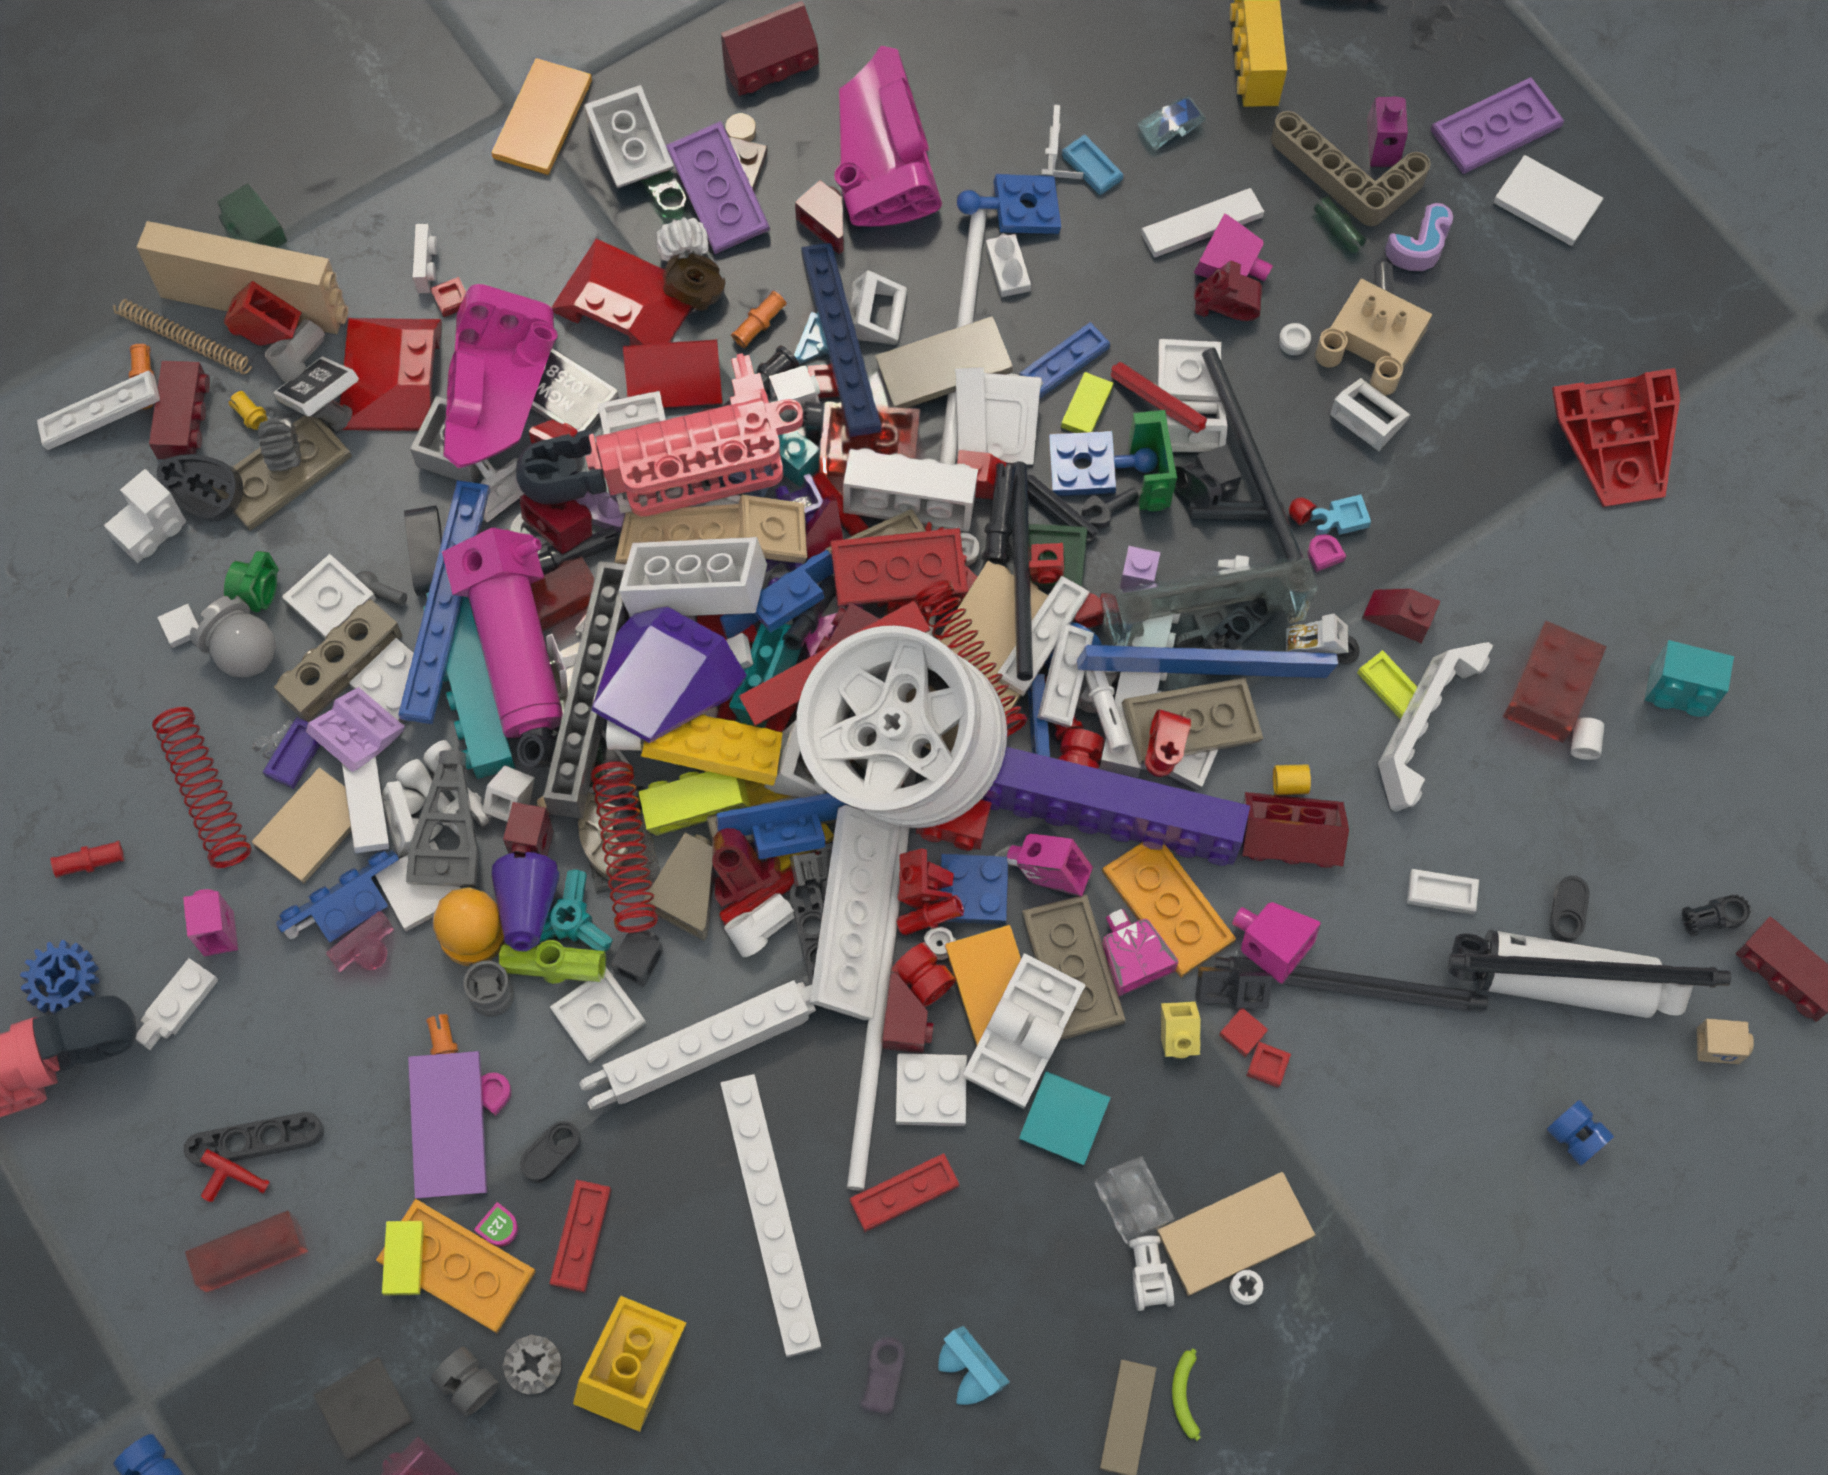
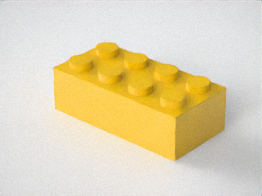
M1234 0V3L1230 4V21H1235V27L1232 30L1233 46L1237 45L1238 52H1235L1234 57L1235 70H1240V76L1237 78V94L1242 95L1243 107L1279 106L1287 73L1280 0Z

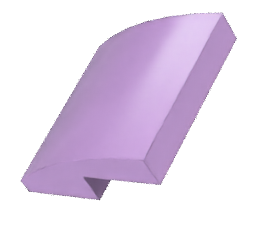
M357 687L336 699L332 710L310 721L306 732L348 769L354 772L388 747L404 731L405 726Z

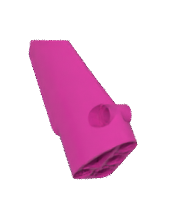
M880 46L867 65L852 80L839 89L841 164L836 168L834 178L841 187L850 221L856 226H886L909 222L932 214L942 206L926 153L929 151V146L899 51L896 48Z
M484 284L472 285L466 291L456 317L455 350L448 371L443 456L458 469L486 460L519 443L549 354L558 336L554 328V312L548 304Z

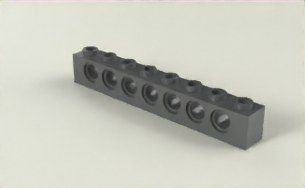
M602 561L598 563L543 796L548 812L552 815L583 818L591 783L590 774L594 769L605 718L592 712V706L616 633L627 622L629 616L619 593L626 564Z

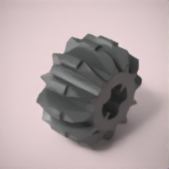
M276 417L260 422L258 427L261 454L264 457V463L267 464V467L271 471H286L299 466L301 462L300 444L292 421L288 417Z

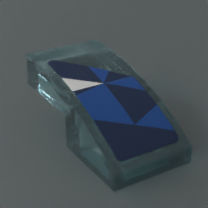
M1189 95L1155 111L1137 123V126L1153 149L1156 150L1178 133L1183 137L1204 122L1206 117Z

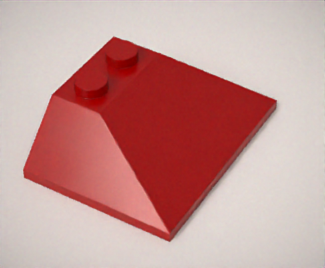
M595 239L551 308L555 314L577 324L585 315L628 335L631 345L670 343L692 309V305L685 304L665 294L663 291V274L665 269L599 239Z
M348 318L344 366L352 369L359 379L341 393L340 405L344 404L352 409V417L347 426L342 430H420L434 401L431 392L435 349H440L441 319Z

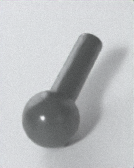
M361 571L355 575L375 595L399 605L406 603V593L378 582V578L374 573Z

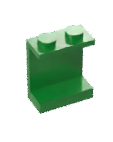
M1165 410L1133 413L1128 439L1129 454H1135L1141 448H1150L1158 456V474L1144 475L1138 507L1139 510L1161 511L1171 506L1177 480Z

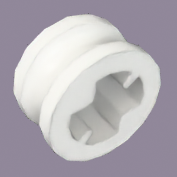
M1242 1270L1231 1280L1229 1286L1230 1294L1237 1303L1250 1305L1261 1296L1263 1281L1256 1272ZM1245 1278V1282L1250 1279L1254 1283L1252 1288L1254 1295L1248 1296V1292L1242 1295L1238 1291L1241 1286L1240 1279Z

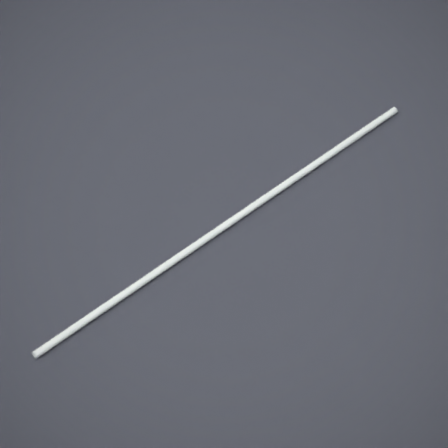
M979 208L977 212L971 214L957 328L973 323L987 209ZM956 391L948 394L939 462L949 465H955L958 445ZM932 527L931 531L938 530L939 528ZM936 616L930 617L929 624L935 625ZM929 627L930 631H928L927 634L932 636V631L934 627ZM911 769L903 782L905 788L915 785L916 771ZM900 826L873 1019L868 1020L847 1182L848 1189L863 1191L865 1187L890 975L897 932V918L900 908V901L898 900L900 886L899 855L907 852L909 828Z

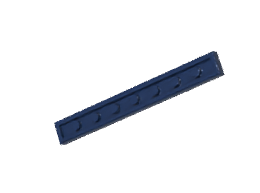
M826 243L801 247V255L849 436L881 432V422L832 244Z

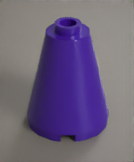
M526 852L525 858H514V853L498 858L492 865L491 877L504 940L507 945L516 951H528L538 945L560 879L557 870L558 865L547 856Z

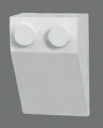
M641 85L584 105L587 123L617 188L674 168Z

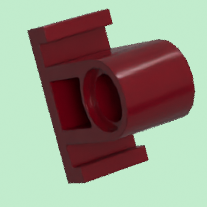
M1230 260L1196 287L1194 292V299L1196 300L1195 313L1206 317L1210 309L1240 321L1255 320L1260 316L1262 285L1252 278L1241 275V264Z
M725 828L717 832L713 837L712 863L720 877L715 879V898L721 907L731 902H739L748 894L760 888H768L781 879L780 859L778 856L770 857L762 863L746 837L739 830ZM725 850H733V851H735V852L726 853V852H724V851H725Z

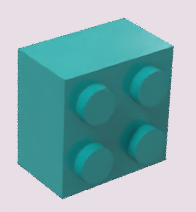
M1668 640L1650 666L1644 701L1652 702L1655 706L1664 709L1676 708L1684 710L1691 716L1709 717L1728 693L1734 656Z

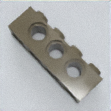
M371 599L364 605H358L340 627L337 626L330 630L326 639L316 649L313 648L306 652L302 661L293 670L286 671L281 675L274 686L279 698L301 719L310 722L350 685L349 682L395 638L399 640L403 636L398 623ZM359 634H367V636L360 641L354 640L355 637ZM335 656H343V658L339 662H330L331 659ZM314 677L319 678V680L315 684L306 685L309 679Z

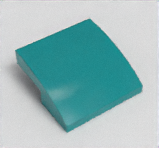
M1046 1071L1019 1139L1084 1165L1111 1097Z

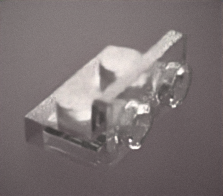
M1142 1156L1110 1168L1095 1181L1098 1194L1107 1206L1114 1220L1115 1227L1126 1244H1129V1241L1139 1238L1141 1235L1168 1225L1175 1220Z

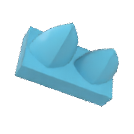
M964 1326L954 1329L944 1338L946 1343L939 1355V1371L956 1372L966 1367L969 1370L959 1386L957 1404L968 1405L980 1402L1000 1392L1010 1383Z

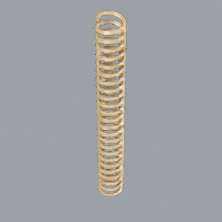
M123 299L119 304L118 311H116V305H113L115 314L130 319V321L140 324L142 327H146V329H151L153 332L156 331L157 334H161L163 337H167V339H172V341L182 344L194 352L203 354L215 362L219 361L220 364H224L226 367H230V369H235L236 372L240 371L241 374H246L252 368V366H249L246 371H242L248 363L247 356L238 355L237 351L232 352V349L227 350L226 346L222 347L221 344H216V341L211 342L210 338L206 340L205 336L201 337L199 333L195 334V331L190 332L189 328L185 330L184 326L180 327L178 323L174 324V321L169 322L168 318L164 320L163 316L159 317L153 311L149 312L147 308L143 310V306L133 305L132 301L128 302L127 299Z

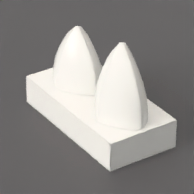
M1002 233L998 238L986 240L985 247L1000 296L1006 297L1029 292L1031 290V283L1016 235Z
M400 781L388 782L381 794L382 803L398 857L408 855L409 847L419 818H412L411 814L416 813L422 808L426 797L416 791L402 789ZM440 824L434 827L430 840L441 831L442 826Z

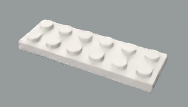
M847 805L839 807L837 813L810 1003L862 1020L873 1019L899 826L886 823L866 812Z

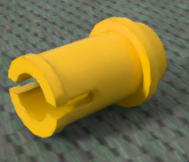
M238 391L231 396V401L228 402L229 406L244 419V425L247 428L258 430L260 422L267 421L265 409L257 407L244 391Z

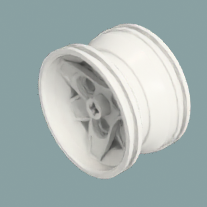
M874 627L855 633L839 642L821 658L812 670L802 690L797 710L796 726L799 748L803 760L814 779L822 788L838 800L895 826L906 828L933 827L961 816L978 803L990 789L1000 771L1007 745L1006 718L1001 700L990 681L975 666L955 654L945 644L927 633L909 627ZM889 669L885 683L876 678L880 673ZM927 669L940 675L949 688L930 692ZM916 688L915 698L907 703V693L911 689ZM852 709L856 716L847 719ZM959 723L957 738L950 753L942 739V735ZM876 732V741L871 746H867V737L871 733ZM931 743V752L925 758H921L920 752L922 747ZM868 759L865 780L858 775L849 760ZM911 769L927 778L913 786L900 788Z

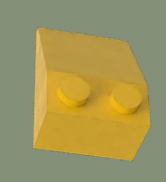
M620 1296L578 1381L573 1404L640 1432L680 1341L686 1322Z

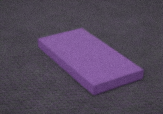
M1530 77L1432 124L1430 131L1462 174H1465L1562 127L1564 120Z
M721 121L666 145L695 212L707 231L708 240L715 254L770 230L769 224Z
M480 1052L408 1057L415 1198L487 1193Z

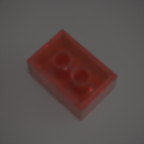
M825 402L819 455L820 472L829 477L845 478L850 449H869L878 454H901L910 459H917L920 409L876 406L881 422V432L850 437L841 403Z
M1545 621L1536 636L1502 717L1564 743L1576 723L1607 646Z

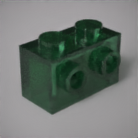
M249 183L217 201L222 213L218 215V218L228 232L231 230L235 232V239L275 248L287 242L281 224Z

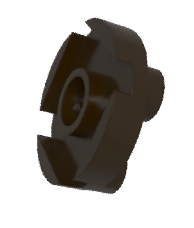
M689 253L688 258H679L680 254L673 256L668 261L663 274V291L670 297L692 305L696 310H707L709 305L716 303L721 298L725 288L726 280L725 277L722 279L719 274L720 268L712 260L698 254Z

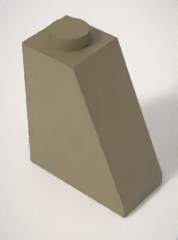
M684 833L649 892L655 895L654 899L645 903L654 905L657 908L655 913L658 917L703 941L708 936L715 868L712 863V843L701 835L696 834L693 837ZM646 895L644 900L651 898V895ZM646 907V910L652 911L653 908Z

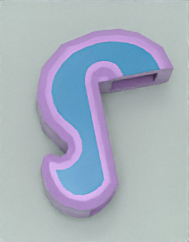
M1441 203L1427 206L1425 216L1421 222L1418 240H1415L1413 237L1394 233L1390 234L1385 247L1388 259L1399 268L1409 271H1424L1434 267L1441 256L1445 238L1448 236L1452 225L1453 214L1450 208Z

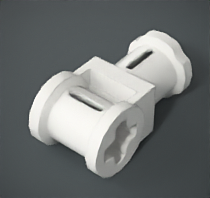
M1145 1236L1129 1241V1247L1134 1249L1136 1267L1133 1269L1132 1274L1134 1299L1138 1311L1144 1310L1145 1306L1166 1304L1167 1307L1174 1306L1173 1287L1167 1271L1166 1263L1161 1264L1158 1249V1244L1161 1243L1160 1236Z

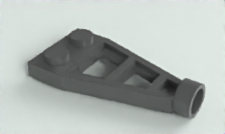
M455 750L439 752V763L409 847L406 882L408 884L476 887L479 853L465 776L466 753ZM446 769H456V770L453 771V772H449V771H447ZM442 790L457 791L459 810L456 814L437 813L436 808ZM438 823H454L457 826L460 845L456 850H437L430 847L429 841L433 829Z

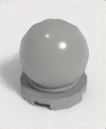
M223 596L214 601L200 614L205 619L200 623L198 629L192 627L190 630V640L201 652L210 653L219 670L232 677L250 678L264 672L272 662L276 650L275 636L267 623L257 616L251 615L249 606L239 596H236L233 600L228 596Z

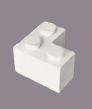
M146 469L120 489L129 505L104 525L111 538L137 564L143 558L151 556L162 542L168 537L176 535L186 523L171 493Z

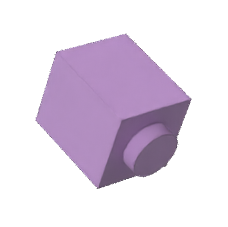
M1129 546L1119 591L1138 595L1140 584L1153 586L1160 552Z

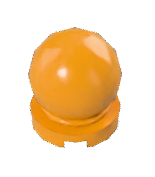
M468 887L452 890L439 900L433 916V930L443 952L453 962L469 966V964H476L481 961H491L500 953L501 946L504 945L505 940L497 903L487 893Z

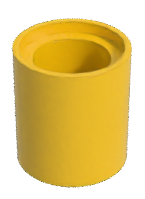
M1308 764L1274 765L1273 789L1275 795L1310 793L1311 776Z

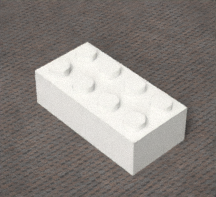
M850 449L843 483V513L888 520L907 510L913 509L922 525L926 526L928 522H931L932 527L940 528L942 526L945 529L960 528V531L969 532L975 501L978 469L971 468L965 464L949 465L939 463L933 459L917 460L907 458L901 454L885 455L875 453L869 449Z
M757 537L632 543L619 593L630 617L634 613L666 606L684 616L756 613L767 563Z

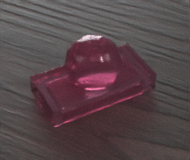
M378 911L327 951L326 955L339 972L354 961L363 969H377L382 966L387 957V948L381 940L392 932L394 928L383 912Z

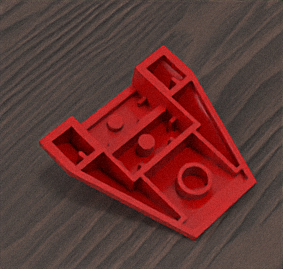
M1675 368L1646 372L1632 378L1586 385L1584 382L1552 387L1557 420L1603 507L1666 497L1680 404Z

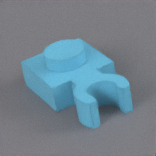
M1361 494L1332 501L1329 506L1330 511L1318 508L1313 510L1310 516L1311 521L1321 519L1325 522V524L1317 526L1316 535L1327 534L1334 527L1337 528L1339 535L1369 528L1371 524V519Z

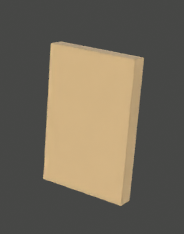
M319 767L252 840L253 845L304 884L351 832L345 786Z

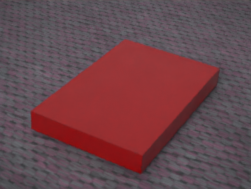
M717 339L623 346L627 397L660 391L663 408L723 403Z

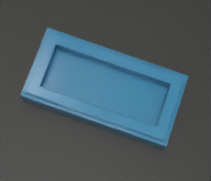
M1085 134L1062 149L1061 156L1077 172L1083 173V179L1099 195L1123 180V173Z

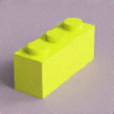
M709 771L701 774L699 772H688L680 775V780L670 783L667 781L653 782L648 785V789L639 791L646 829L656 836L707 822L708 816L716 815L720 812L750 807L744 779Z

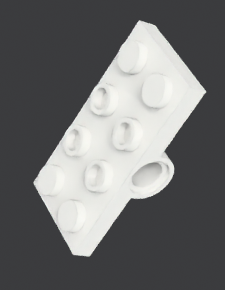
M660 391L598 403L604 434L666 420ZM678 486L669 488L666 496L670 499L681 497V488ZM656 491L658 502H662L660 491ZM627 493L616 494L620 514L631 512ZM645 495L639 496L638 502H640L641 507L648 505L647 500L649 499Z
M1024 953L962 1077L1024 1109L1060 1040L1064 1027L1085 984Z

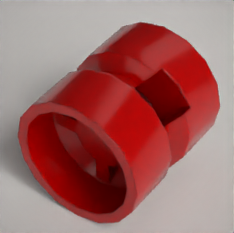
M1068 729L1064 731L1060 752L1064 755L1059 756L1058 759L1099 769L1100 766L1097 762L1101 761L1105 740L1097 733L1088 730Z
M925 942L914 946L895 963L892 972L898 974L906 985H911L913 994L924 1007H927L942 997L953 986L956 978L945 965L936 964L938 957Z

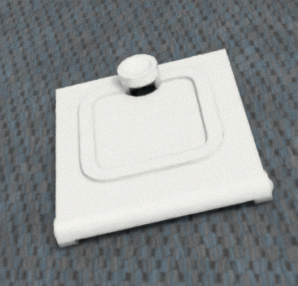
M984 373L987 453H991L1005 463L1021 461L1033 465L1039 394L1043 384L1042 378Z

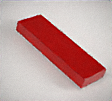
M943 1153L849 1198V1201L864 1232L958 1188L960 1184Z
M576 1180L549 1283L551 1286L586 1292L612 1190L611 1187Z

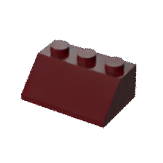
M803 1L721 33L724 70L739 96L748 92H755L765 85L775 81H782L787 76L809 70L819 64L818 43Z
M1252 792L1244 793L1243 804L1250 805V810L1241 845L1243 856H1248L1257 861H1264L1268 858L1282 860L1288 864H1299L1300 862L1315 863L1323 868L1344 866L1349 836L1344 802Z

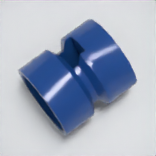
M1579 1099L1547 1128V1131L1560 1144L1567 1143L1569 1145L1567 1152L1582 1166L1606 1145L1614 1135L1602 1122L1594 1123L1592 1120L1593 1113ZM1582 1128L1590 1136L1584 1142L1576 1136Z
M154 1434L146 1435L135 1441L113 1463L120 1475H184L172 1458H164L166 1450Z

